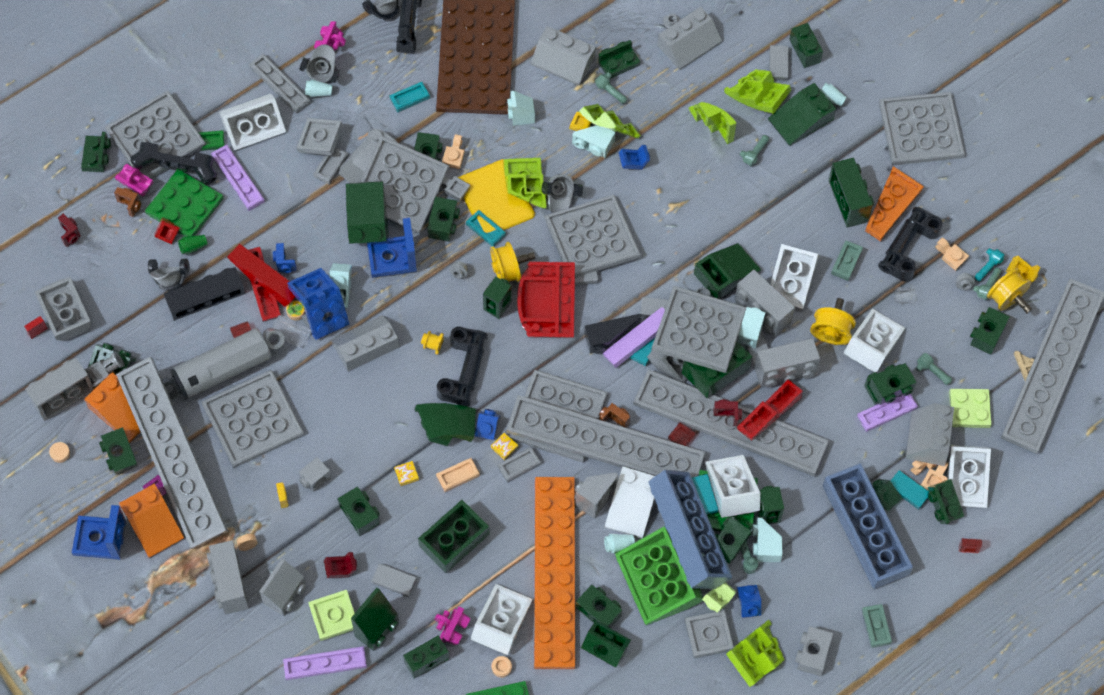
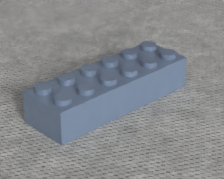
M861 463L825 477L822 486L873 589L909 576L913 566Z
M664 470L649 480L651 493L656 500L658 511L662 515L665 528L669 532L672 545L677 552L679 563L683 567L690 587L716 589L733 577L690 473Z

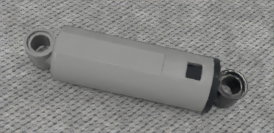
M272 327L267 328L263 334H261L258 328H254L169 369L172 378H164L162 380L165 387L173 385L172 392L168 393L170 399L174 400L180 393L183 399L187 400L271 358L270 349L282 347L285 340L284 335ZM272 334H277V340L270 343L269 337Z

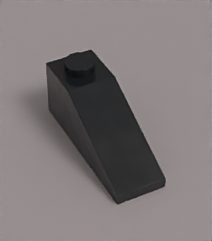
M641 314L585 325L584 334L590 354L605 352L641 323Z

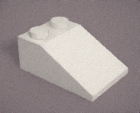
M781 244L770 285L794 307L803 309L820 255Z
M872 309L852 336L844 354L866 366V368L877 372L905 330V327Z
M950 445L947 479L952 480L961 506L987 508L991 449L989 447Z
M744 455L706 462L709 480L721 518L760 511V491Z
M622 467L605 528L628 535L632 534L637 538H643L655 501L648 481L655 476Z
M495 584L475 623L471 640L508 655L533 599Z

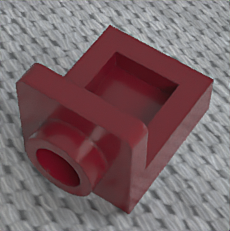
M63 213L58 217L60 226L66 231L61 236L62 242L68 247L76 243L81 235L75 220L72 217L68 218Z
M721 399L714 402L713 416H733V426H737L738 420H742V408H738V401Z
M348 552L345 556L326 557L324 559L327 579L349 578L356 571L357 561L354 558L353 552Z

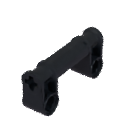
M402 0L398 26L399 36L396 41L397 52L415 53L416 51L415 19L417 7H421L422 0Z
M914 207L912 215L909 219H906L892 244L887 249L885 258L879 262V269L901 281H911L914 277L916 263L904 256V253L917 233L928 239L938 238L943 224L941 218L920 207Z
M459 326L452 329L450 335L451 346L456 350L466 351L459 381L442 378L438 381L436 395L440 400L457 405L470 406V396L475 388L484 353V342L488 338L487 333ZM456 336H461V337H463V339H462V340H456L455 337H456ZM447 387L450 390L448 392H443L440 389Z

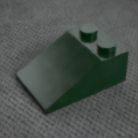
M812 83L794 95L773 113L768 120L786 143L791 146L833 121L836 108L819 87Z
M383 181L346 183L349 244L387 241L389 232Z
M378 587L351 617L354 636L373 651L377 647L380 648L386 641L387 634L390 631H395L399 625L398 613Z

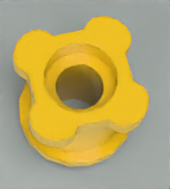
M428 331L427 334L424 333L421 340L423 349L435 350V354L438 355L444 342V333H441L440 336L432 334L431 331Z

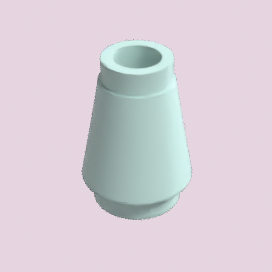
M313 79L306 81L305 95L310 97L331 96L332 85Z
M825 83L821 89L831 103L842 106L846 96L831 83L830 85Z
M609 534V536L604 537L605 549L611 553L621 551L635 543L632 534Z

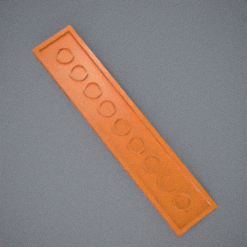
M535 477L534 669H575L574 477Z

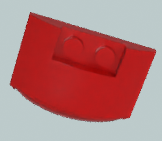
M529 262L527 264L528 268L521 276L517 295L518 314L521 324L527 332L526 335L528 337L574 338L575 262Z

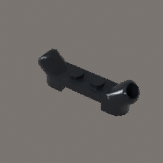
M141 142L139 152L130 158L133 166L139 171L152 163H156L163 168L176 167L177 170L182 172H188V170L195 171L203 184H210L217 177V173L212 168L214 158L202 153L195 152L194 159L161 153L159 152L158 144Z

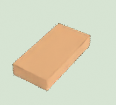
M472 458L436 474L444 492L480 476Z

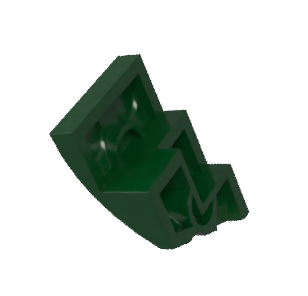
M424 403L415 406L414 410L419 413L420 423L425 429L426 436L430 442L448 446L453 437L472 442L474 439L476 409L447 403Z

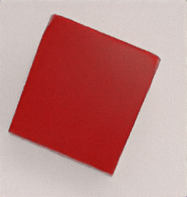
M162 217L154 237L172 244L180 227Z

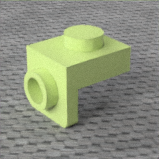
M725 582L718 588L708 592L702 600L709 609L718 613L727 606L736 594V591Z

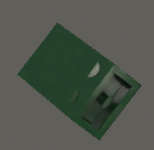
M736 243L713 252L695 263L694 275L710 291L714 298L721 299L736 289L738 283L751 271L755 270L759 273L761 269L740 244Z

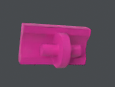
M331 21L329 26H322L320 35L324 39L323 41L317 40L315 42V49L320 45H329L335 51L339 46H345L344 33L338 29L335 21Z
M125 164L122 171L115 176L117 181L141 196H144L149 191V187L154 183L152 179L139 172L137 168H133L128 164Z
M460 606L457 609H453L449 619L450 612L446 610L443 615L436 614L434 618L438 622L437 630L441 631L443 626H445L440 635L443 643L448 642L457 645L462 634L454 631L456 625L463 629L466 628L471 619L463 613L464 609Z

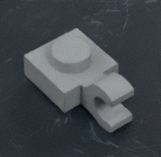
M445 176L440 187L445 188V194L461 202L469 190L470 184L456 176L452 180Z

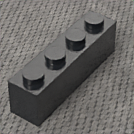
M236 267L226 268L215 275H208L202 280L189 282L178 289L173 288L164 293V297L175 321L244 295L245 290Z

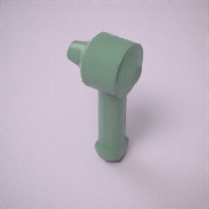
M609 72L600 74L594 81L599 89L608 91L620 103L625 104L627 98L610 84L612 75Z
M767 135L762 136L752 151L740 152L744 163L751 167L756 164L758 154L769 141Z
M1000 268L994 269L986 285L974 286L973 291L977 293L979 298L988 300L987 294L989 290L994 286L1002 273Z
M923 353L917 359V371L929 369L945 385L951 384L952 378L934 364V360L930 355Z
M745 542L741 548L744 557L743 570L747 574H753L757 571L758 561L751 556L747 542Z

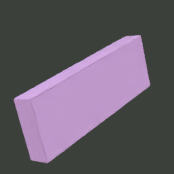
M911 394L907 396L901 395L892 403L887 404L885 402L881 405H875L858 413L857 417L865 431L868 432L916 410L918 406Z

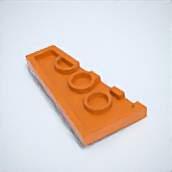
M893 166L865 232L881 241L920 194L924 186Z

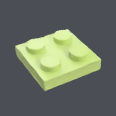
M950 389V406L954 407L952 427H991L989 389Z
M347 590L308 602L320 641L353 631L351 617L355 613Z

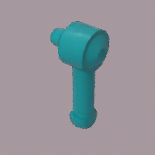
M989 248L986 251L989 255V261L975 275V279L981 281L995 265L997 266L1004 261L1005 254L999 249L992 250Z

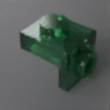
M877 479L871 484L883 509L889 511L902 499L890 480Z

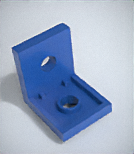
M403 218L404 236L388 238L387 241L367 243L372 278L417 272L410 218ZM390 253L393 255V258L385 260L383 256Z
M322 268L287 283L289 290L304 306L311 333L315 340L350 325L340 289ZM331 312L328 318L323 319L325 313Z
M111 505L109 518L78 516L72 548L73 556L121 559L120 549L124 542L123 532L127 521L120 506ZM99 533L101 537L98 541L90 540L92 534Z

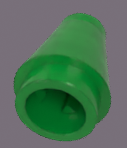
M205 235L182 237V239L178 240L180 252L182 255H189L207 246Z

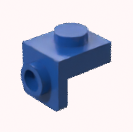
M642 145L638 150L621 149L618 152L623 169L642 170L650 161V154L646 145Z
M276 243V250L273 251V262H276L278 272L291 273L292 271H297L295 260H285L284 243Z
M485 409V411L479 413L475 436L491 440L495 439L497 424L500 419V415L496 414L495 410Z
M757 585L737 587L742 618L760 616L762 614L761 597Z

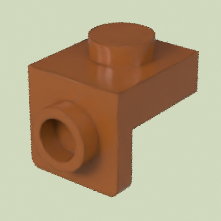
M116 188L114 194L117 202L128 205L129 216L134 217L135 213L141 208L138 193L133 192L129 188Z
M613 403L609 407L605 406L599 414L600 420L605 422L610 418L624 428L630 424L629 413L624 408H619Z

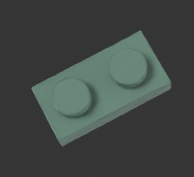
M845 240L831 274L849 281L863 247Z
M883 605L863 607L862 614L871 648L890 645L892 639Z

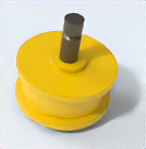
M506 242L505 246L499 248L490 247L493 272L496 273L499 279H505L508 282L514 280L520 282L521 274L518 264L535 259L534 252L516 257L510 242Z
M1018 268L1011 270L1001 277L989 290L987 298L993 299L998 304L1000 311L1009 308L1016 302L1028 314L1032 311L1030 305H1027L1028 303L1022 296L1031 286V281L1025 280L1020 275L1021 271Z
M837 298L834 308L824 307L815 311L814 318L816 321L811 325L810 332L818 340L833 345H846L850 342L852 338L850 332L854 329L856 321L850 314L842 311L844 304L842 298Z

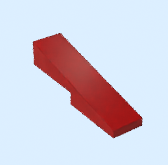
M241 244L227 256L253 283L257 281L284 307L295 298L288 288L287 283L290 281Z
M260 247L249 249L250 252L265 262ZM250 280L262 321L281 317L277 300L257 281L253 283Z
M787 380L766 402L762 401L737 426V430L752 441L802 398L803 390L790 380Z

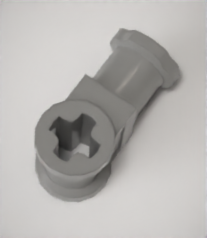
M113 352L108 359L100 360L84 370L93 382L92 386L95 387L114 370L124 367V362L119 354Z

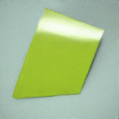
M758 69L739 79L738 84L732 88L726 87L724 89L725 94L738 102L769 113H774L792 91L790 85L775 83L771 71Z
M705 102L688 108L696 122L703 120L711 133L719 131L727 144L734 141L737 123L723 109Z
M599 104L584 106L579 110L582 116L593 124L638 139L641 136L631 123L623 124L613 110L605 112Z
M541 158L504 159V174L508 194L546 209V195L542 193V183L544 181Z
M770 620L764 622L726 653L749 687L756 684L764 675L774 670L784 661L777 638L771 634L769 627L772 624Z

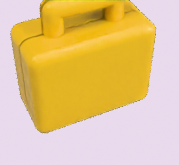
M504 159L457 177L470 184V188L463 199L471 215L480 210L503 230L512 228L535 217V211L529 202L508 194L504 174ZM478 215L477 219L485 233L496 230Z

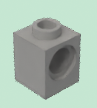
M318 457L299 471L300 483L304 488H310L312 492L331 478L330 470Z

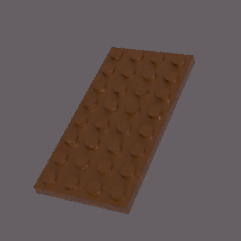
M443 0L436 112L508 115L507 99H510L515 0Z

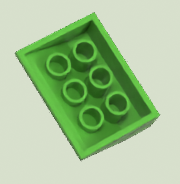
M665 526L615 554L645 625L688 610L703 601L704 596L700 588H691L688 584L685 572L679 563V557Z

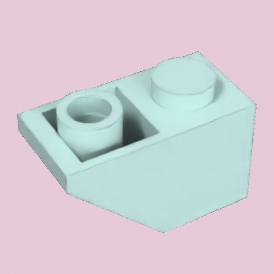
M511 91V98L507 99L508 118L512 119L513 126L535 123L533 98L516 91Z
M598 125L575 131L572 135V144L577 148L585 149L593 155L606 158L615 141L614 131Z
M333 263L330 269V278L339 287L344 306L348 308L352 265Z
M754 307L746 308L737 341L739 344L756 349L763 327L765 312Z
M757 518L756 524H753L754 530L752 532L753 536H756V543H753V555H756L758 562H781L782 537L764 519Z

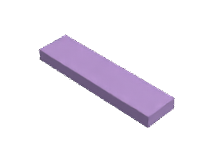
M228 145L211 153L214 161L248 211L265 202Z
M663 307L658 309L603 352L604 357L616 368L655 338L665 309Z
M364 646L283 659L286 680L367 668Z

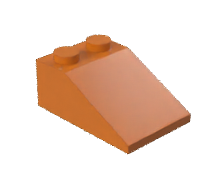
M112 372L84 400L87 407L113 430L123 427L130 443L141 431L119 380Z
M155 483L119 503L149 558L184 539Z

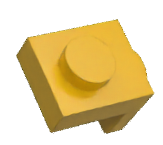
M1015 256L1006 272L1008 273L1018 268L1021 271L1020 275L1032 283L1038 277L1040 266L1035 265L1031 267L1021 257Z

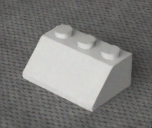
M272 94L219 112L234 150L286 132L277 103Z

